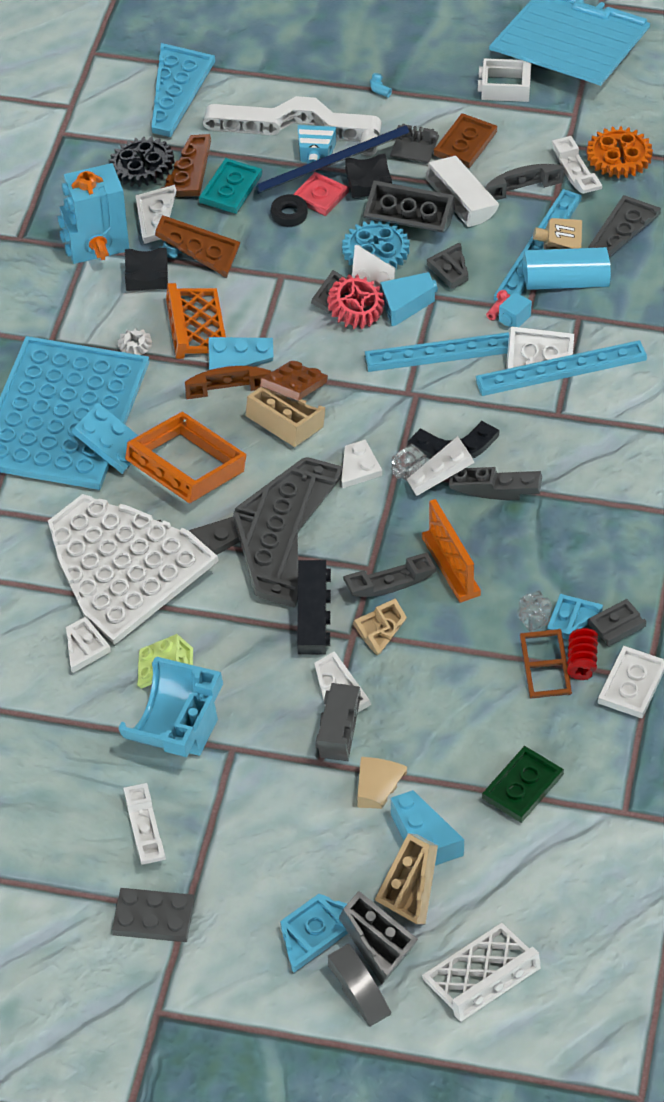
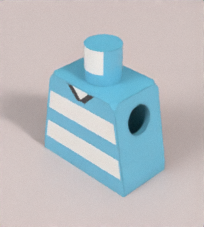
M298 125L300 161L309 164L331 155L336 145V127Z

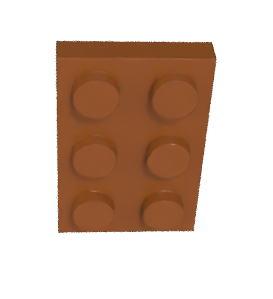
M461 113L434 148V156L442 159L457 156L470 169L497 133V125Z
M289 361L261 378L260 386L299 401L326 384L328 375L321 373V370L317 368L305 367L298 361Z

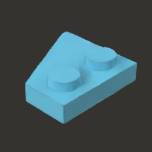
M560 594L547 630L561 629L563 639L568 640L572 631L584 628L588 625L589 618L602 612L603 605Z

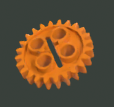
M622 126L618 130L611 127V131L604 128L603 133L597 132V136H592L591 141H588L587 161H590V166H595V171L602 170V175L609 173V177L616 174L617 178H620L621 175L628 178V174L631 173L633 176H636V171L643 173V168L647 169L648 164H651L653 155L652 144L649 143V138L644 139V134L637 135L638 130L630 132V127L626 130H623Z

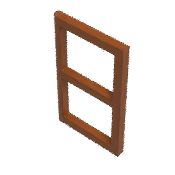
M561 629L520 633L530 699L571 695L572 690L567 673L568 666ZM549 636L558 637L561 659L529 662L526 639ZM562 665L566 689L534 692L530 668Z

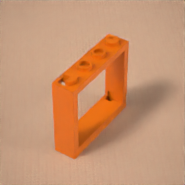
M182 411L128 441L125 460L190 504L244 472L247 454ZM181 434L224 464L194 480L151 450Z

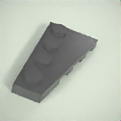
M233 517L188 530L216 555L240 542Z

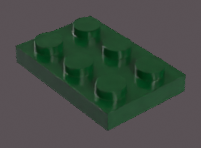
M524 745L483 791L482 799L522 823L564 775V769Z

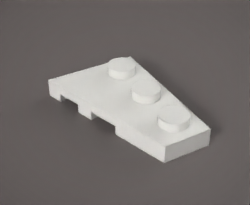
M175 185L136 195L144 244L161 240L155 236V231L162 215L167 217L171 215L177 191Z
M457 436L407 478V481L416 496L475 462Z
M335 651L315 662L323 700L326 690L330 691L331 683L359 686ZM361 687L358 712L371 705L369 698Z

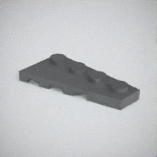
M623 195L588 248L607 247L609 257L612 256L661 214V208Z

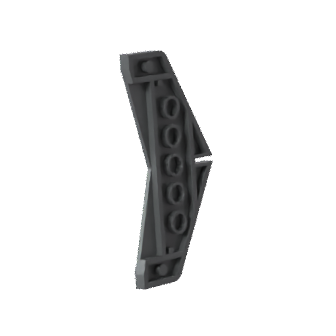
M309 457L302 458L235 508L233 519L254 593L257 597L293 608L296 607L298 601V531L338 483L343 470L342 466Z

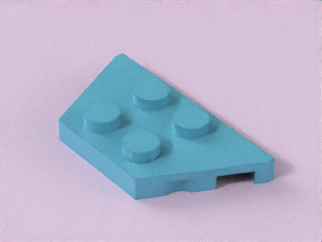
M317 894L280 921L291 969L294 973L348 934L339 920L342 910L347 905L346 903L333 901L330 897Z

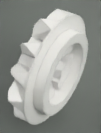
M136 328L134 331L126 330L125 334H120V339L118 340V347L124 353L142 355L148 352L152 346L150 333H146L144 329L140 331Z

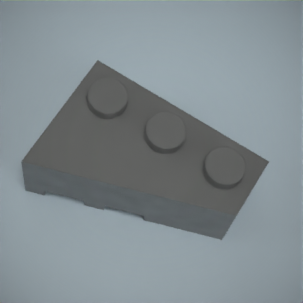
M331 683L330 691L326 690L324 698L326 706L324 712L321 713L320 729L315 748L319 749L321 758L349 761L361 699L359 686Z
M360 891L344 907L339 916V920L381 984L386 981L418 940Z

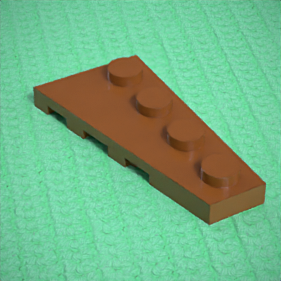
M210 134L190 135L181 151V158L176 160L172 174H169L166 178L165 187L172 185L176 187L175 197L200 196L211 145Z
M162 215L155 231V236L226 278L241 243Z

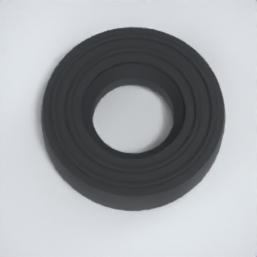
M286 194L279 196L272 202V219L281 226H297L307 218V203L300 196ZM293 207L297 209V212L285 214L282 212V209Z

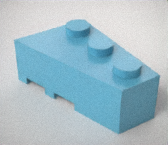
M412 790L390 798L391 816L403 841L408 833L418 834L438 845L435 866L464 856V838L415 791Z

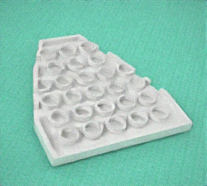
M84 494L80 495L48 520L60 566L84 616L114 645L219 562L218 556L190 531L184 528L179 530L171 527L167 521L159 522L154 520L152 515L123 504L119 506L111 505L107 500L94 499L92 496Z

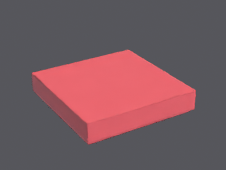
M314 172L293 195L302 197L309 209L327 216L349 193V187Z

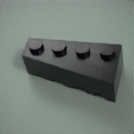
M298 560V654H326V646H330V632H326V625H331V611H327V603H331V590H327V582H331V568L326 567V560Z

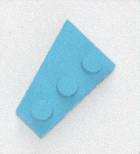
M209 337L208 340L209 370L228 366L254 367L271 362L274 358L273 338Z

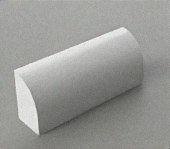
M457 156L428 163L425 179L437 192L454 195V212L467 227L484 223L494 215L499 203Z

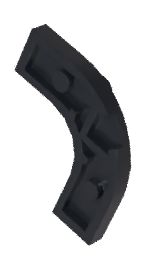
M481 420L468 435L460 440L472 458H476L487 450L499 437L500 430ZM420 428L407 441V447L431 459L452 440L438 438Z

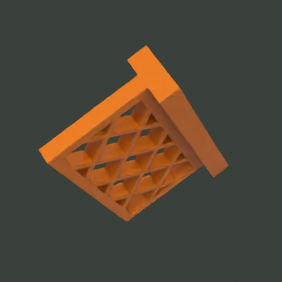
M168 283L166 304L175 358L184 359L185 354L209 353V337L204 340L198 336L201 332L210 337H226L217 288H177L176 283ZM181 296H189L192 299L187 302ZM213 296V299L208 302L202 297ZM199 302L204 307L198 309L193 304ZM189 309L195 314L189 317L184 312ZM210 309L216 314L211 317L204 312ZM201 317L207 322L202 325L196 319ZM191 324L194 327H196L197 330L195 332H192L186 327H188ZM212 324L215 327H217L218 330L216 332H213L207 327ZM195 340L196 342L200 343V345L189 346V342Z
M430 500L429 530L422 532L424 543L459 603L481 596V590L474 580V563L437 500Z

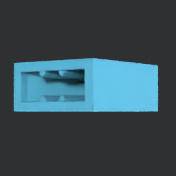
M429 272L380 282V293H383L384 308L391 326L398 325L435 302V293L438 292L437 283L435 280H432Z

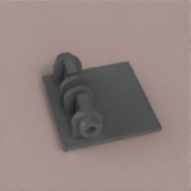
M398 125L397 128L407 126L409 133L396 139L390 156L429 163L439 139L438 132L434 131V129L420 127L419 131H417V126H414L412 130L411 125Z

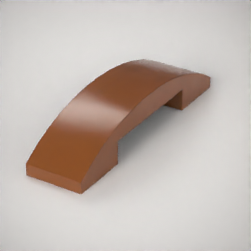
M228 366L202 372L185 381L186 399L208 397L207 390L250 385V390L255 391L261 387V378L271 373V370L253 366Z

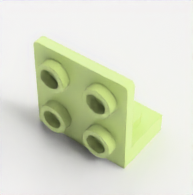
M175 634L139 650L138 687L142 689L152 685V662L155 657L193 665V647L178 634Z

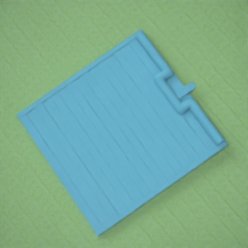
M530 0L491 43L489 50L601 86L650 28V23L647 22L646 18L611 7L603 9L605 6L603 2H600L595 7L584 3V0Z

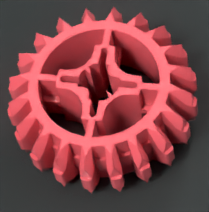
M349 274L346 279L341 277L339 282L336 281L332 288H330L327 298L328 310L332 311V317H338V323L345 322V327L348 325H352L353 329L357 325L361 329L365 325L370 327L382 315L385 304L383 293L379 292L380 286L374 287V280L368 282L367 277L360 279L357 274L353 278ZM348 292V295H345L344 298H340L342 294ZM367 306H371V308H370L369 310H367V311H364V310H363V309L366 308Z

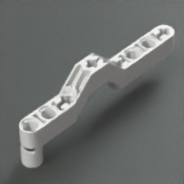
M299 96L275 108L210 104L206 107L203 126L210 131L276 135L280 130L293 123L336 127V140L360 143L379 136L382 125L380 118L377 116L333 113L317 98ZM378 147L365 151L361 154L365 156H373L376 154Z

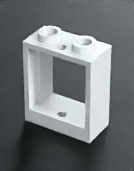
M484 59L483 67L479 66V78L482 80H478V92H482L481 100L529 102L531 63L523 60ZM488 77L522 78V85L488 83Z

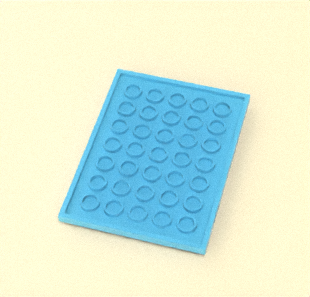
M26 336L0 396V473L100 490L110 464L71 431L97 403H100L126 425L148 368L149 357Z

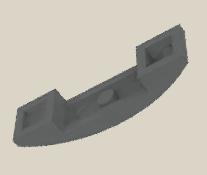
M534 164L515 168L491 180L486 185V190L495 200L506 198V191L542 183L545 188L563 183L564 167L558 164Z
M426 552L406 558V564L369 575L363 570L345 575L343 580L352 596H379L402 590L424 580L436 572V567Z

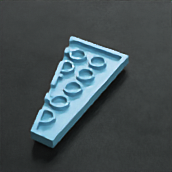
M161 43L152 133L171 137L214 65L215 55Z

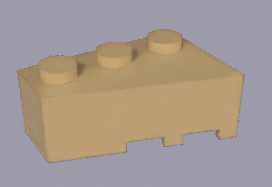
M260 387L247 396L246 417L293 447H296L323 428L326 407L319 405L318 408L306 405L305 400L300 399L297 402L288 399L287 396Z
M408 833L375 901L415 924H426L438 845L418 834Z

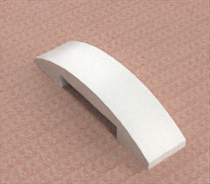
M572 136L552 140L559 163L563 165L565 175L576 190L584 194L602 189V184L595 173L591 174L579 156V147Z
M144 783L123 788L141 865L166 860L148 784Z

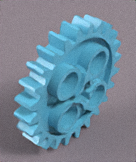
M371 220L370 224H367L363 221L362 227L356 224L355 230L349 229V234H345V239L342 240V253L344 254V259L348 260V265H353L355 245H360L363 249L397 269V264L403 265V260H407L410 241L407 239V234H403V229L397 230V224L391 227L390 222L382 224V221H378V224H375Z

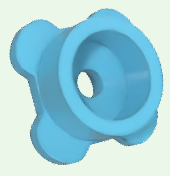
M164 241L162 247L167 248L168 258H176L178 253H182V251Z

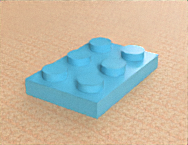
M97 403L71 432L123 474L131 465L130 462L125 460L127 442L138 435L100 403Z

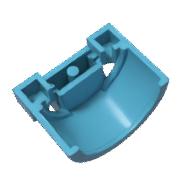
M155 657L152 662V688L144 714L134 728H128L124 722H121L119 731L125 739L163 748L167 753L187 757L189 753L200 756L218 721L214 702L223 686L221 672Z

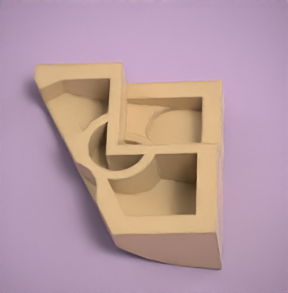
M395 598L377 606L373 612L355 619L353 625L368 647L376 655H379L407 617Z
M361 757L357 796L358 808L382 809L387 802L388 796L396 790L397 783L401 777L407 774V766L379 758Z

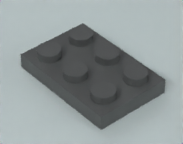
M120 888L112 934L115 936L187 942L195 900L194 895Z

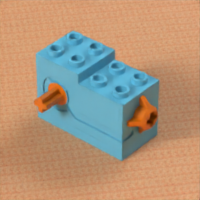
M113 163L64 174L65 183H62V190L67 198L63 199L64 206H60L61 215L57 216L59 226L62 228L59 231L62 243L66 242L64 245L67 257L71 256L73 264L98 258L105 260L106 256L123 253L125 249H129L124 192Z

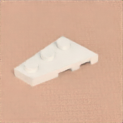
M510 327L506 369L573 355L574 334Z

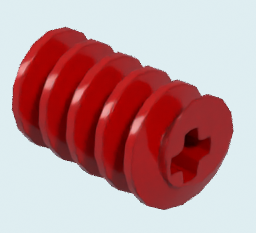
M581 628L574 630L568 638L567 673L576 680L590 679L593 672L597 669L598 634L592 629Z

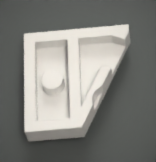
M86 617L66 627L70 667L73 673L111 652L110 645Z

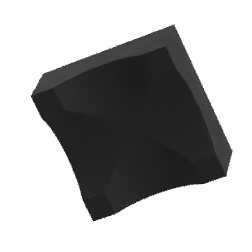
M378 154L369 159H345V171L352 198L369 196L373 181L392 184L386 154Z
M159 247L151 251L125 249L126 291L167 289L168 259L166 247Z

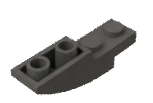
M496 467L465 468L450 477L449 487L458 492L481 498L520 500L521 494H540L542 474L541 471L497 473Z

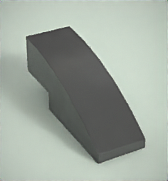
M350 944L328 955V967L342 984L343 992L370 1027L391 1015V1010L375 981Z

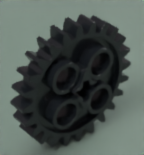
M142 137L140 141L135 138L134 142L128 140L126 146L120 144L121 149H114L115 154H111V159H109V164L113 163L119 181H122L123 185L130 183V187L135 183L138 184V187L142 183L148 186L150 181L157 183L156 179H164L163 174L169 175V170L173 169L172 164H175L171 146L167 145L166 141L161 142L160 138L154 141L153 137H150L148 140Z

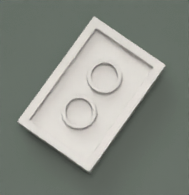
M623 646L598 697V704L643 718L664 674V659Z

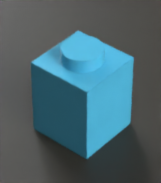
M514 292L499 306V321L505 326L520 327L531 316L532 301Z

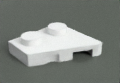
M355 245L353 278L357 274L360 279L367 277L368 282L374 280V287L380 286V282L395 279V267L363 249L362 246Z
M366 439L345 446L341 480L342 488L382 476V469Z

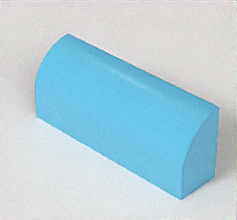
M607 247L524 250L522 269L527 290L610 286L611 269Z

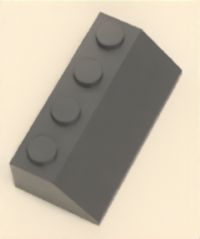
M373 181L363 218L444 233L451 224L455 210L454 195Z

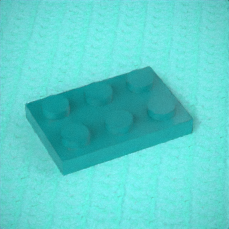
M225 158L199 196V203L237 214L261 178L262 169Z

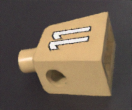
M551 218L545 229L535 227L533 240L543 241L544 250L581 248L582 220Z

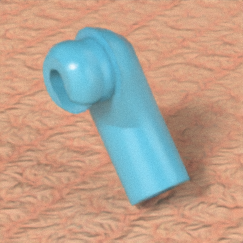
M372 74V79H370L372 91L389 98L392 88L383 85L381 74Z

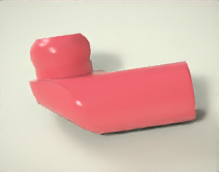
M501 290L497 293L498 300L486 313L488 319L495 320L498 317L499 306L510 297L506 290Z

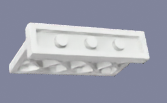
M500 923L424 973L422 978L454 1010V1016L462 1022L541 969L539 952L533 946L528 948L503 923ZM501 933L507 937L506 943L493 942V938ZM478 948L487 949V956L473 955V951ZM505 949L504 957L491 956V950ZM509 950H520L522 952L517 957H508ZM458 961L468 962L467 969H455L453 965ZM472 962L485 963V969H471ZM489 963L503 964V966L496 971L488 970ZM437 975H447L446 982H435L433 978ZM452 975L465 976L464 983H451ZM469 976L483 977V980L477 984H468ZM449 989L463 990V993L453 999L449 995Z

